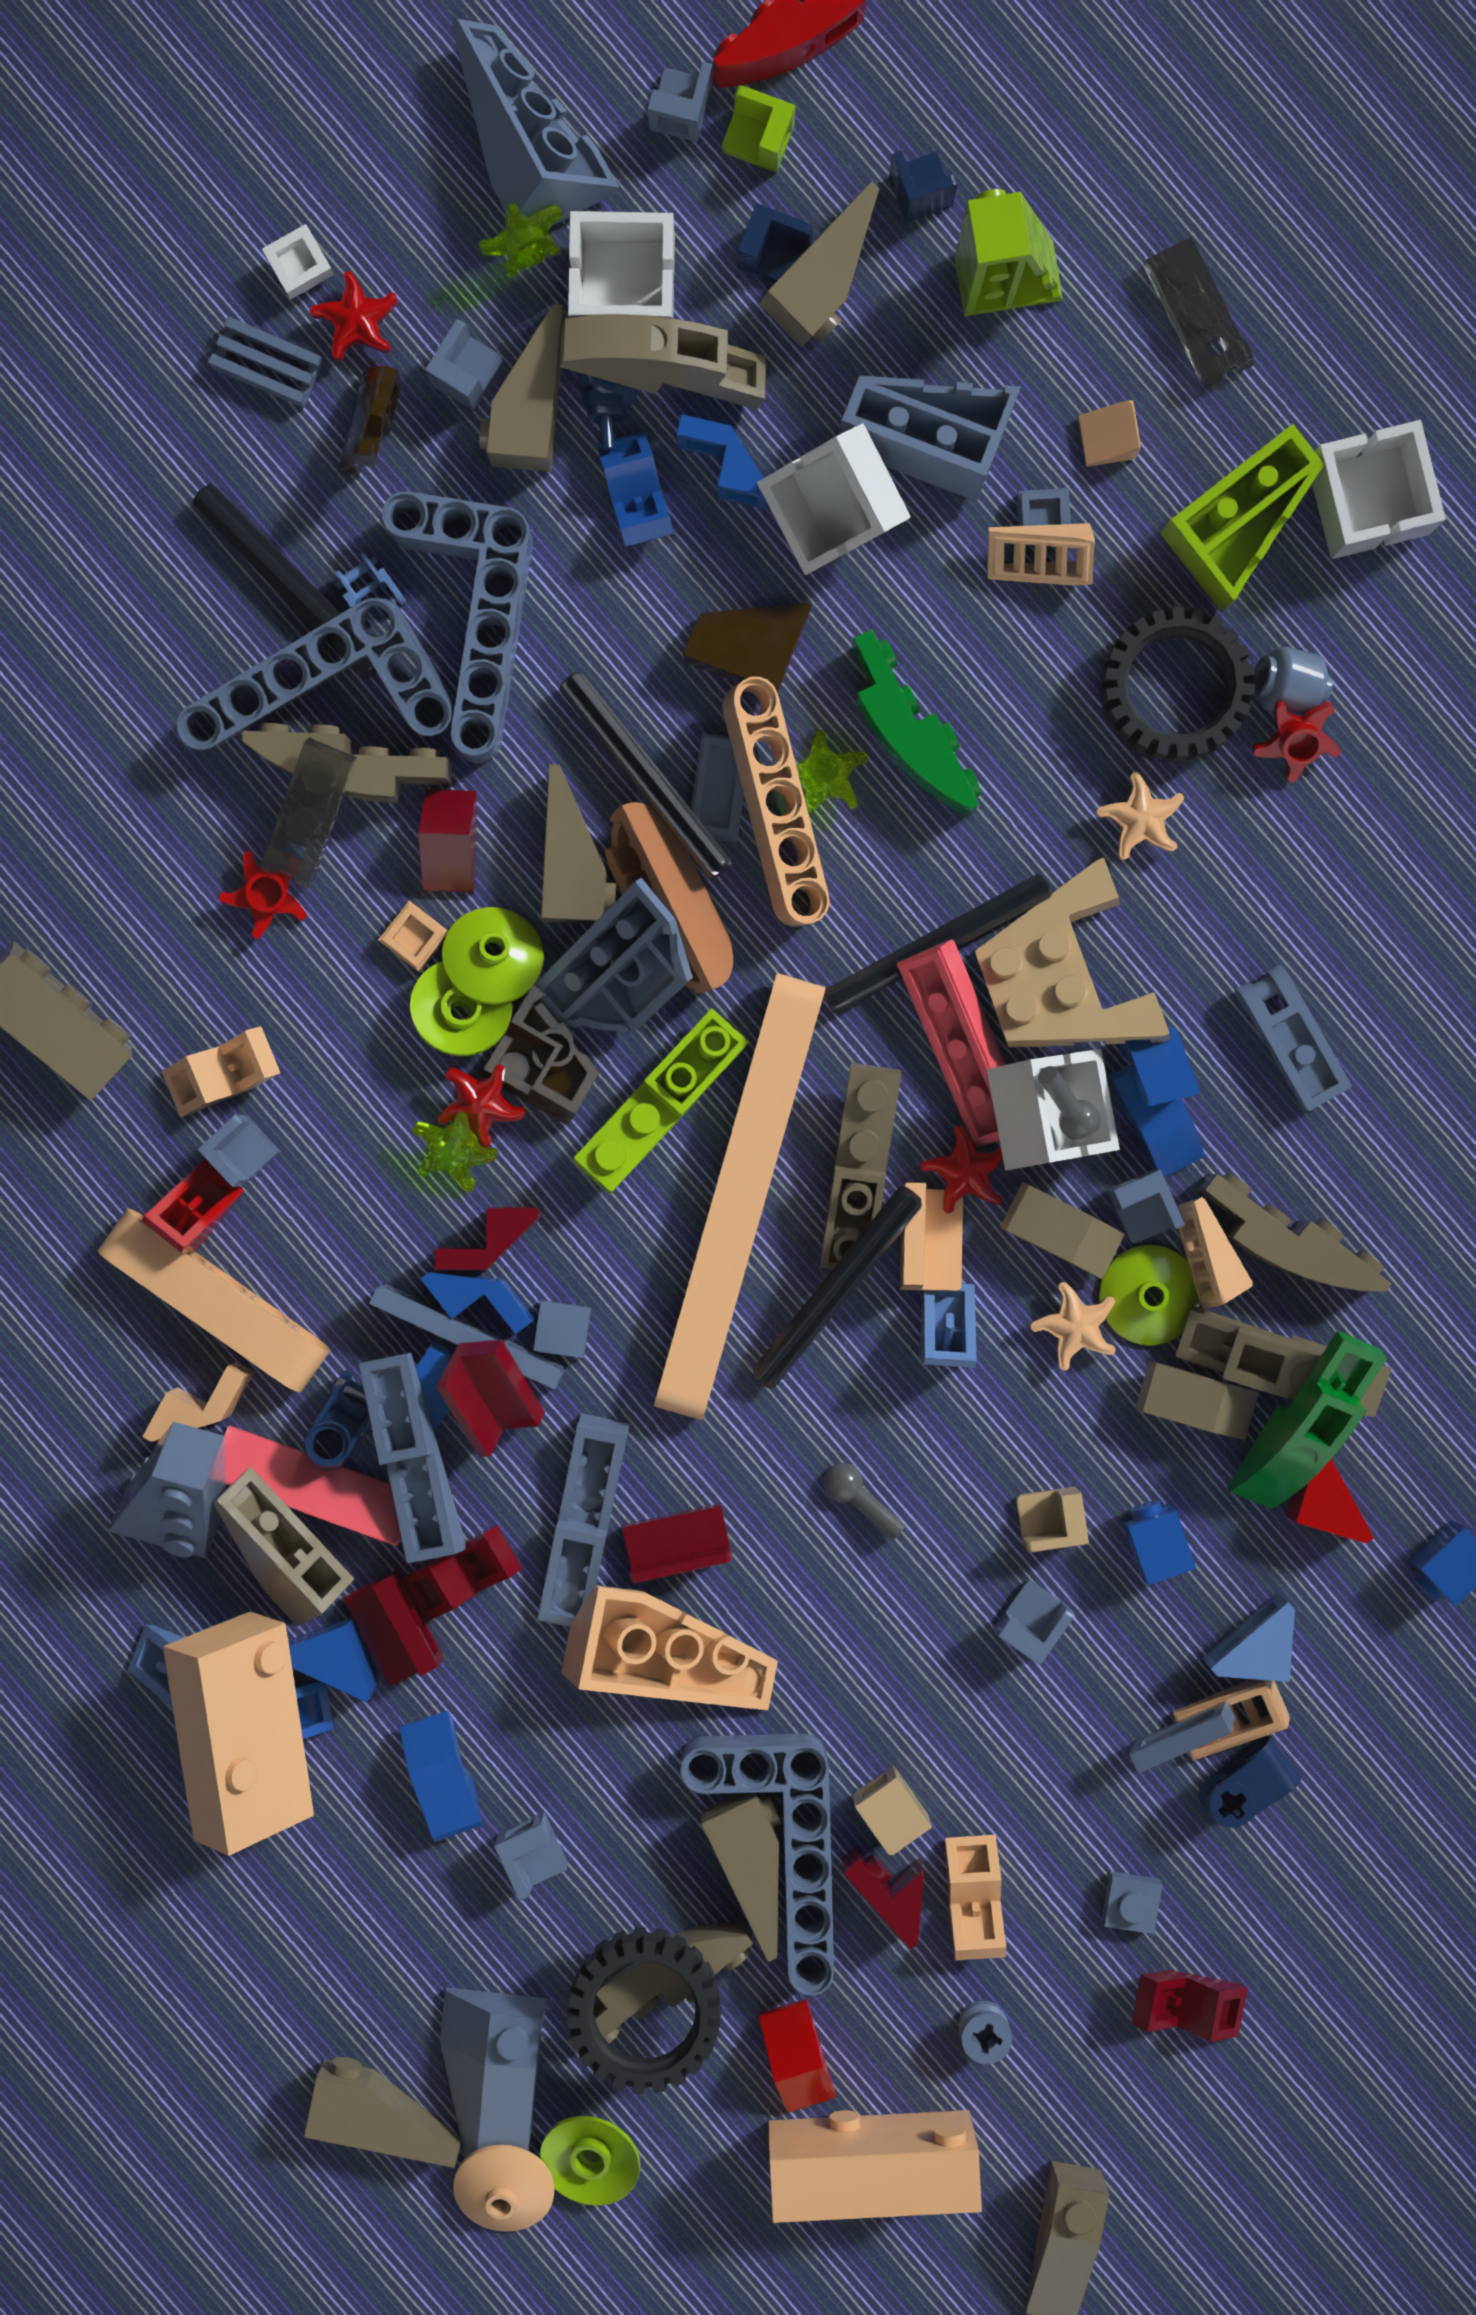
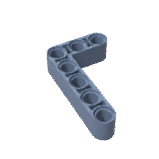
M409 491L398 492L388 498L382 509V520L394 542L400 547L409 550L478 560L451 726V738L459 753L466 760L473 763H486L498 754L502 744L533 549V537L525 517L518 510L510 507ZM406 511L418 512L421 518L415 528L407 531L396 528V521L402 513ZM456 519L468 520L471 523V527L464 537L453 539L446 535V528L451 521ZM505 527L518 528L522 534L516 544L504 547L495 542L497 533ZM499 576L510 578L514 585L507 595L494 597L487 592L489 583L494 578ZM490 626H498L505 630L506 635L503 642L493 648L482 646L479 641L481 633ZM482 676H491L497 680L498 686L496 691L487 698H478L472 694L473 683ZM477 725L487 727L490 736L484 746L471 749L464 745V736L469 728Z
M370 598L361 601L187 706L180 712L177 719V732L185 745L193 749L205 750L221 745L357 664L367 656L408 725L415 732L424 736H433L446 731L452 725L455 702L399 607L388 599ZM377 606L384 609L390 618L388 631L380 637L371 634L365 624L367 613ZM330 633L340 635L346 644L345 656L337 663L328 660L322 650V643ZM400 652L410 654L417 664L415 677L409 682L398 679L392 670L394 657ZM287 659L297 662L302 670V680L296 688L285 686L279 676V669ZM244 685L253 688L259 697V705L253 714L243 712L236 701L237 693ZM426 697L438 700L444 709V717L437 726H430L420 718L419 705ZM200 711L210 714L216 724L215 733L209 740L200 737L194 728V719Z
M804 1733L702 1736L694 1738L687 1743L683 1750L680 1769L682 1781L690 1790L702 1794L783 1792L788 1975L794 1989L801 1994L814 1996L823 1993L831 1985L834 1976L829 1766L825 1746L817 1737ZM801 1752H811L819 1759L817 1766L808 1772L796 1770L792 1766L791 1761L794 1756ZM757 1753L764 1756L769 1763L762 1772L754 1774L745 1771L740 1762L746 1755ZM698 1755H709L715 1759L718 1766L712 1773L702 1775L696 1773L690 1767L691 1760ZM803 1803L814 1804L820 1810L818 1817L807 1823L800 1822L792 1813L797 1806ZM805 1854L815 1855L821 1860L819 1868L809 1873L801 1872L794 1866L797 1858ZM806 1905L816 1906L823 1912L821 1917L812 1923L800 1921L795 1914ZM808 1956L817 1957L824 1963L822 1968L814 1973L801 1971L797 1964L804 1957Z

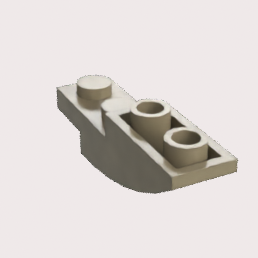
M628 314L567 317L562 322L561 368L656 394L661 385L665 383L755 410L765 400L766 356L728 345V330L674 318Z
M261 723L258 724V731H243L242 741L272 765L308 784L346 797L373 802L401 804L402 784L452 785L453 765L447 757H440V751L436 749L412 748L409 749V756H389V749L368 746L359 747L358 755H352L353 742L346 734H339V727L332 725L308 726V733L288 732L289 726L284 724Z
M858 1063L850 1064L832 1175L820 1268L833 1269L881 1210L886 1181V1167L902 1075L901 1070Z
M1229 1172L1223 1177L1219 1174L1208 1173L1196 1189L1235 1219V1222L1225 1233L1228 1240L1245 1252L1275 1268L1321 1284L1359 1291L1386 1292L1392 1284L1380 1275L1384 1267L1377 1260L1362 1250H1359L1354 1255L1340 1244L1344 1235L1328 1222L1320 1218L1316 1223L1300 1219L1294 1228L1289 1230L1287 1227L1292 1221L1285 1214L1269 1203L1262 1209L1247 1197L1252 1191L1251 1188Z
M1193 1306L1175 1357L1224 1373L1223 1379L1294 1400L1327 1346L1292 1335L1290 1339ZM1384 1365L1381 1367L1360 1400L1367 1410L1364 1416L1375 1417L1391 1372L1390 1367Z
M747 1921L714 1923L669 1935L674 1938L678 1934L686 1939L687 1945L690 1948L695 1946L703 1954L705 1963L709 1962L714 1975L724 1967L730 1971L739 1966L751 1953L749 1947L753 1944V1930ZM637 1961L621 1966L604 1979L596 1994L600 2001L594 2005L593 2013L599 2032L610 2044L619 2034V2026L632 2015L639 2019L654 2008L660 1999L659 1993L675 2008L684 1999L689 2003L694 2001L691 1990L677 1972L660 1963ZM569 2033L568 2042H569V2043L571 2044V2046L573 2047V2045H572V2043H571V2040H570V2033Z

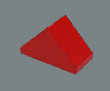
M205 1159L144 1215L142 1222L180 1253L197 1251L245 1190L242 1187L231 1186L211 1163Z
M1332 1459L1302 1489L1290 1497L1285 1516L1294 1522L1365 1544L1374 1539Z
M807 1998L760 2012L759 2019L774 2083L787 2111L792 2112L835 2099L836 2092Z

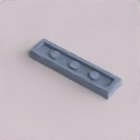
M388 1284L377 1287L369 1302L372 1306L457 1345L466 1342L502 1339L524 1376L554 1390L558 1387L566 1370L563 1365L459 1317L451 1319L446 1311Z

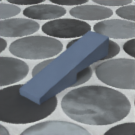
M406 1353L359 1363L379 1465L387 1464L407 1564L454 1555L467 1549L412 1354Z
M583 1413L580 1415L537 1619L539 1621L570 1627L571 1622L595 1585H597L630 1423Z

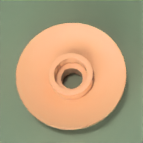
M504 2144L486 2146L469 2154L457 2168L453 2183L455 2200L461 2211L470 2220L482 2227L504 2232L522 2230L539 2222L551 2208L555 2191L553 2176L549 2168L539 2157L526 2149Z

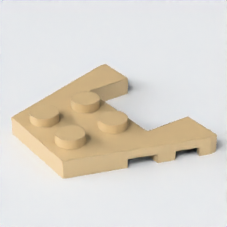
M1104 858L1096 860L1053 892L1050 898L1037 904L975 950L1009 1048L1074 1045V1042L1105 1041L1106 1044H1125L1126 1040H1151V1043H1163L1171 1040L1170 1032L1155 992L1107 1009H1102L1071 922L1120 905L1117 891Z

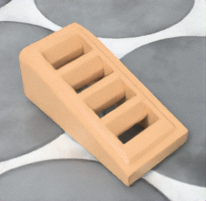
M1090 523L988 527L987 578L1058 585H1092L1095 538ZM1005 543L1014 544L1012 564H1004ZM1026 545H1034V563H1025ZM1047 546L1055 547V562H1046ZM1068 548H1077L1076 561H1067Z
M1201 1197L1179 1204L1177 1208L1185 1226L1179 1228V1232L1202 1308L1206 1309L1223 1305L1253 1286L1252 1280L1205 1198Z
M1257 1679L1246 1680L1173 1712V1716L1176 1722L1226 1700L1236 1718L1230 1734L1189 1751L1193 1761L1287 1729L1290 1720L1289 1713L1275 1681ZM1262 1696L1269 1715L1261 1716L1253 1697ZM1242 1702L1250 1723L1242 1725L1234 1707L1235 1703Z

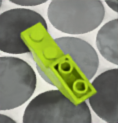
M711 1008L644 1080L632 1096L578 1152L572 1162L610 1195L748 1045L749 1041Z

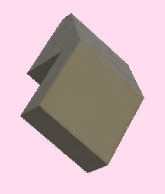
M1023 1182L1000 1226L1001 1229L1103 1279L1125 1235L1095 1217Z
M1149 1361L1135 1410L1212 1433L1245 1440L1259 1391Z

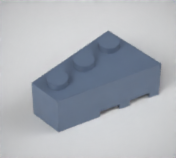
M859 375L841 420L838 435L864 423L885 467L977 502L1021 386L1005 385L1004 390L973 388V383L957 382L955 387L924 385V380Z
M173 1422L155 1445L151 1456L144 1459L138 1473L133 1474L129 1479L108 1532L162 1546L168 1553L178 1557L187 1558L195 1555L206 1558L221 1521V1516L213 1502L226 1490L224 1436Z

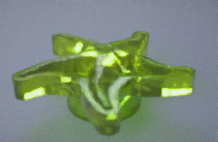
M515 203L508 205L506 211V229L492 239L481 240L478 245L484 255H508V260L503 268L508 277H513L521 268L532 267L540 263L548 253L552 256L559 254L560 250L556 242L548 234V231L554 222L563 217V213L559 206L555 204L527 217L521 214Z
M823 730L816 732L811 754L804 762L796 764L800 783L806 787L805 803L808 814H811L821 806L828 797L840 799L848 805L849 809L855 810L858 807V803L847 779L856 766L867 763V754L863 751L837 755L827 747V736Z
M464 1112L457 1114L454 1119L455 1124L448 1125L444 1129L428 1123L417 1122L412 1132L414 1135L421 1137L430 1150L418 1170L419 1175L425 1177L430 1171H448L452 1179L464 1191L472 1192L476 1182L471 1176V1166L493 1162L497 1158L499 1151L494 1147L484 1148L478 1145L477 1137L470 1130L468 1117Z

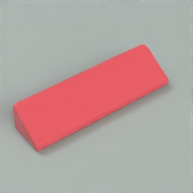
M951 939L896 964L973 1146L978 1148L1000 1140L987 1069L1006 1064L954 940Z
M228 1426L224 1434L226 1485L230 1486L243 1472L252 1467L289 1508L395 1546L400 1544L402 1538L391 1483L344 1466L335 1471L318 1469L311 1463L307 1453L234 1426Z

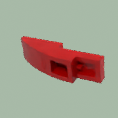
M765 0L753 13L750 20L751 24L738 36L735 33L727 36L715 50L713 81L720 89L747 85L772 78L799 67L827 51L863 23L866 0H801V3L798 0Z

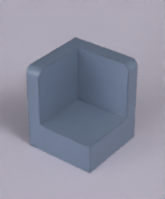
M702 62L699 76L670 68L664 69L659 89L652 90L648 105L649 130L698 142L713 86V64Z
M456 319L425 368L431 386L474 412L504 361L500 354L471 337L467 324Z
M234 1115L197 1149L233 1187L246 1186L281 1153L247 1115Z
M1152 1169L1107 1189L1124 1231L1131 1243L1136 1244L1168 1229L1176 1230L1185 1226L1161 1170Z
M1026 1580L993 1628L998 1637L1041 1666L1073 1620L1075 1614L1068 1605L1032 1580Z
M545 1812L503 1830L498 1834L494 1847L520 1901L530 1896L533 1885L567 1870L568 1861Z

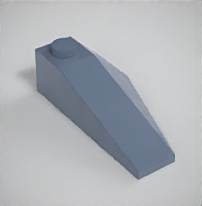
M456 19L452 29L490 183L511 223L551 227L569 218L570 211H583L614 195L619 186L597 146L587 135L578 138L562 118L567 110L557 98L549 100L531 82L534 78V70L496 25Z

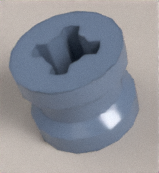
M990 2001L973 2002L962 2011L958 2020V2031L965 2053L973 2061L980 2064H994L1001 2061L1009 2053L1012 2045V2033L1004 2011L997 2004ZM992 2033L996 2034V2036H992L990 2039L986 2040L985 2043L986 2037L990 2036Z

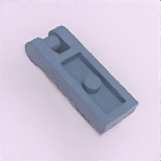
M1278 964L1265 972L1266 978L1253 985L1250 982L1241 985L1235 989V994L1244 1011L1250 1016L1302 1110L1309 1112L1348 1090L1352 1085L1288 972L1282 965ZM1277 995L1282 1001L1284 1008L1271 1015L1264 1001Z

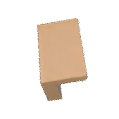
M905 1183V1187L914 1191L921 1198L922 1207L901 1232L900 1290L957 1292L962 1286L963 1197L955 1203L954 1211L949 1214L943 1210L944 1190L926 1189V1183Z

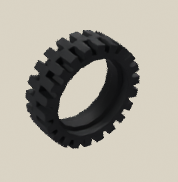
M1172 607L1168 611H1163V609L1154 611L1147 617L1140 618L1123 632L1108 653L1100 676L1102 678L1099 686V698H1102L1103 701L1101 709L1104 718L1108 717L1111 723L1109 728L1115 736L1119 735L1124 740L1122 744L1129 750L1134 748L1139 751V756L1149 760L1152 758L1159 759L1160 763L1169 764L1175 761L1184 763L1202 758L1224 745L1235 734L1247 717L1251 708L1250 702L1255 692V684H1252V678L1255 675L1254 665L1248 662L1247 657L1250 653L1246 644L1240 645L1237 640L1239 634L1232 627L1226 629L1222 625L1224 620L1216 615L1210 618L1204 615V610L1193 608L1191 611H1185L1184 607ZM1174 637L1196 641L1214 654L1223 670L1226 690L1221 709L1210 724L1194 733L1179 735L1157 731L1139 718L1129 700L1127 683L1132 662L1143 648L1159 639Z
M646 1927L634 1928V1932L631 1934H626L625 1930L615 1933L612 1940L607 1942L604 1939L596 1945L592 1954L588 1953L575 1975L569 1994L567 2010L570 2040L573 2048L579 2050V2059L585 2067L590 2065L593 2068V2076L601 2082L605 2078L610 2079L612 2088L622 2091L624 2085L632 2087V2093L644 2094L645 2088L653 2087L654 2093L665 2091L666 2085L669 2083H673L674 2087H677L685 2082L687 2074L691 2073L694 2076L701 2069L703 2060L705 2058L708 2060L713 2051L714 2042L718 2037L721 2021V1998L714 1971L709 1962L705 1963L703 1960V1954L695 1946L690 1948L687 1945L686 1939L678 1934L672 1938L667 1936V1930L656 1928L655 1933L646 1932ZM637 1961L660 1963L677 1972L689 1986L696 2006L694 2023L685 2040L671 2052L653 2058L628 2056L613 2048L599 2032L593 2013L595 1996L604 1979L619 1967Z

